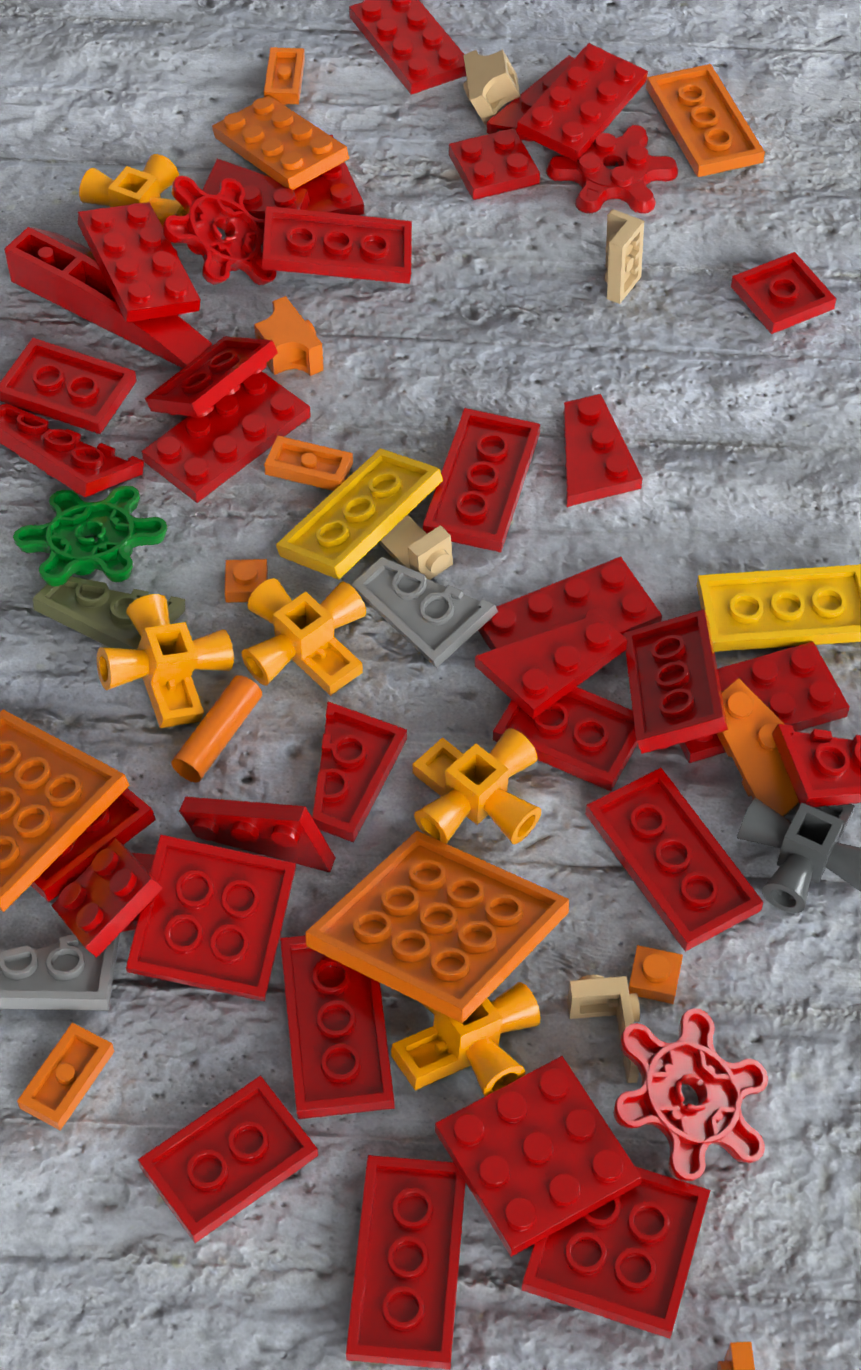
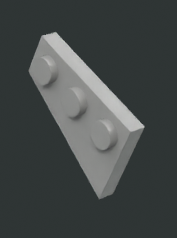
M384 557L377 560L351 584L364 601L436 668L498 612L496 605L484 599L478 601L464 595L460 589L450 585L448 587L426 579L424 574Z
M74 934L59 937V944L33 949L26 945L0 951V1009L108 1011L120 934L98 957L89 952Z

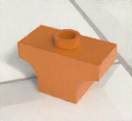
M286 296L272 301L273 314L269 318L254 324L255 339L273 340L278 354L266 363L274 375L290 369L302 370L310 376L324 371L322 343L318 339L312 323L302 318Z

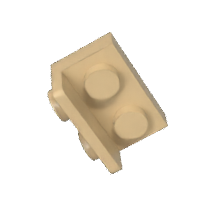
M614 209L607 215L605 264L607 270L604 280L607 282V299L620 304L641 278L644 220Z

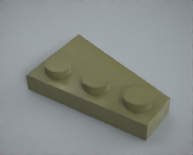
M71 576L63 585L54 587L47 584L33 597V609L110 648L137 649L141 636L126 614V609L134 600L149 595V592L133 589L132 593L129 594L109 590L107 583ZM171 596L167 603L170 624H173L185 612V599Z

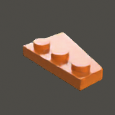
M738 678L722 692L728 730L716 734L728 757H732L743 778L741 783L748 797L752 796L753 799L756 797L785 817L799 804V800L772 736L776 726L784 723Z

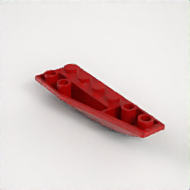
M27 227L4 248L11 282L181 368L187 366L212 346L209 340L179 315L126 323L91 250L55 232Z

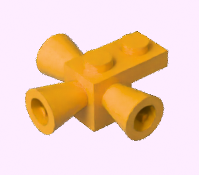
M151 155L143 171L126 166L115 180L96 168H90L86 171L80 183L79 197L83 203L116 207L150 202L162 227L168 216L187 215L177 200L164 199L160 196L163 191L173 185V181L179 176L174 163L163 155Z
M275 578L262 582L252 592L247 604L249 611L273 624L275 637L246 648L241 652L246 668L260 684L267 686L291 659L330 696L363 673L362 662L334 637V629L366 616L365 604L361 596L350 584L344 581L340 582L321 604L306 591L292 600L279 580Z
M150 594L134 600L127 607L126 614L141 636L137 649L106 647L98 649L97 671L103 688L110 690L142 677L160 728L201 722L204 710L191 676L194 669L230 671L232 669L234 652L229 634L226 630L221 629L192 640L186 622L170 624L168 603L165 596Z
M508 728L490 753L475 743L463 754L442 737L412 764V774L441 796L415 811L414 818L420 830L424 834L447 844L465 817L478 825L489 815L512 844H517L525 839L539 821L541 808L508 793V778L537 762V753L532 743L519 731Z
M517 982L491 1002L486 998L463 1023L422 1004L434 1014V1025L393 1043L391 1047V1057L415 1091L471 1066L485 1097L526 1074L524 1067L499 1047L500 1034L538 1026L541 1019L539 1006L533 993L523 982Z

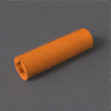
M242 675L235 676L171 761L172 767L184 779L195 783L201 781L263 696L262 691L254 681Z

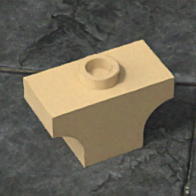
M477 50L464 55L467 81L463 83L464 90L484 125L506 103L520 97L517 73L503 50L487 56L478 54Z

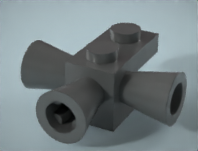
M756 797L752 800L741 823L737 839L781 848L777 861V866L780 867L762 887V894L771 905L789 913L802 912L805 909L811 880L819 884L826 868L861 892V847L838 843L852 816L855 805L843 804L811 807L801 803L793 821L790 822Z

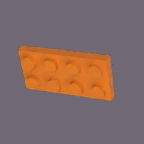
M711 64L647 77L646 90L697 177L763 163L764 149Z
M270 95L255 100L252 105L239 112L228 114L224 120L212 125L214 136L217 140L282 186L292 190L349 159L347 146Z

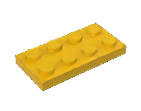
M380 448L276 544L280 557L339 580L443 481L440 469Z
M861 564L698 575L696 586L701 610L705 609L709 620L714 652L792 647L812 641L815 645L861 642Z

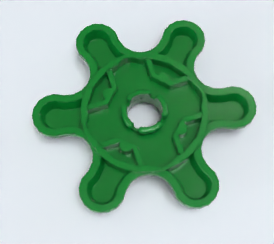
M133 486L115 488L106 499L99 502H85L73 490H60L49 498L50 507L56 514L55 518L43 525L23 526L15 531L13 538L14 543L22 552H45L50 554L49 558L39 567L41 578L50 586L63 585L73 574L84 576L91 574L95 569L103 571L112 582H123L130 577L133 561L130 556L133 553V548L161 543L167 532V524L159 517L136 518L130 515L137 508L140 499L138 489ZM89 535H93V536L96 537L98 540H97V541H94V538H92V537H91V538H85V537H87V536H89Z

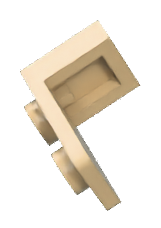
M409 515L405 516L378 542L400 565L424 574L426 579L429 580L453 565L451 535L441 525L427 534Z
M586 975L578 980L570 981L567 999L569 1019L616 1015L620 1038L626 1027L640 1021L637 993L629 994L627 976L604 978L601 975ZM622 1052L627 1083H637L639 1076L638 1067Z

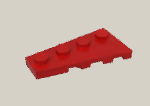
M7 403L0 405V443L83 497L94 495L97 492L143 474L144 460L131 456L128 458V461L115 456V448L103 443L97 445V448L81 442V434L70 429L48 428L49 421Z

